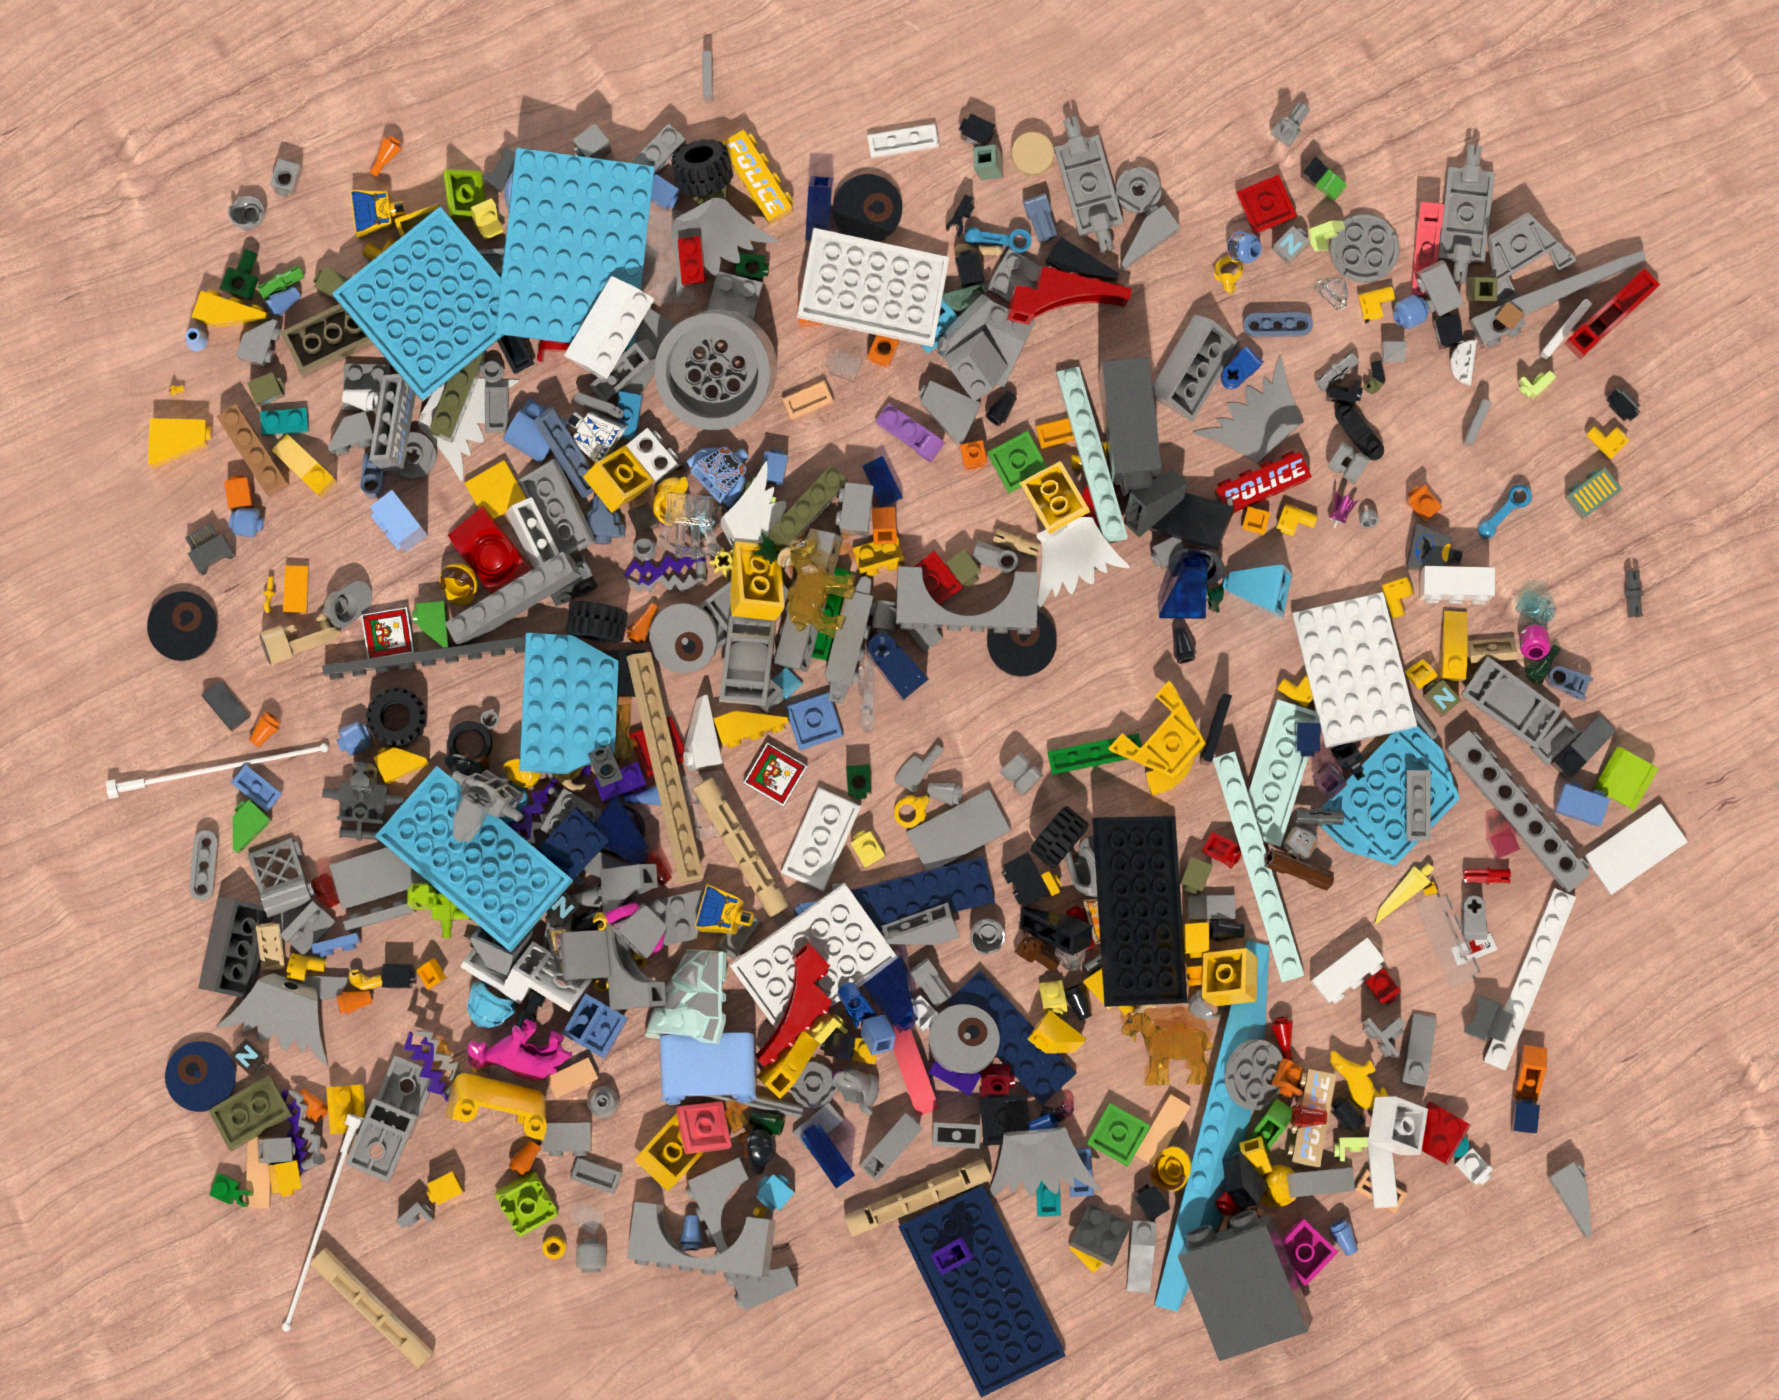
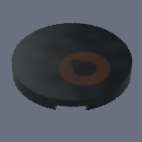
M873 174L855 176L846 181L835 196L833 204L835 222L845 235L877 242L883 241L895 231L901 221L902 200L899 192L891 182L881 176Z
M186 591L173 592L162 597L151 609L147 621V632L152 645L160 654L174 661H189L204 655L212 647L218 632L217 618L212 606L201 596Z
M1038 610L1037 628L1035 631H1031V634H1017V630H1008V633L1000 634L994 633V629H989L987 636V648L992 661L1000 670L1016 677H1028L1042 671L1052 661L1057 647V636L1051 621Z

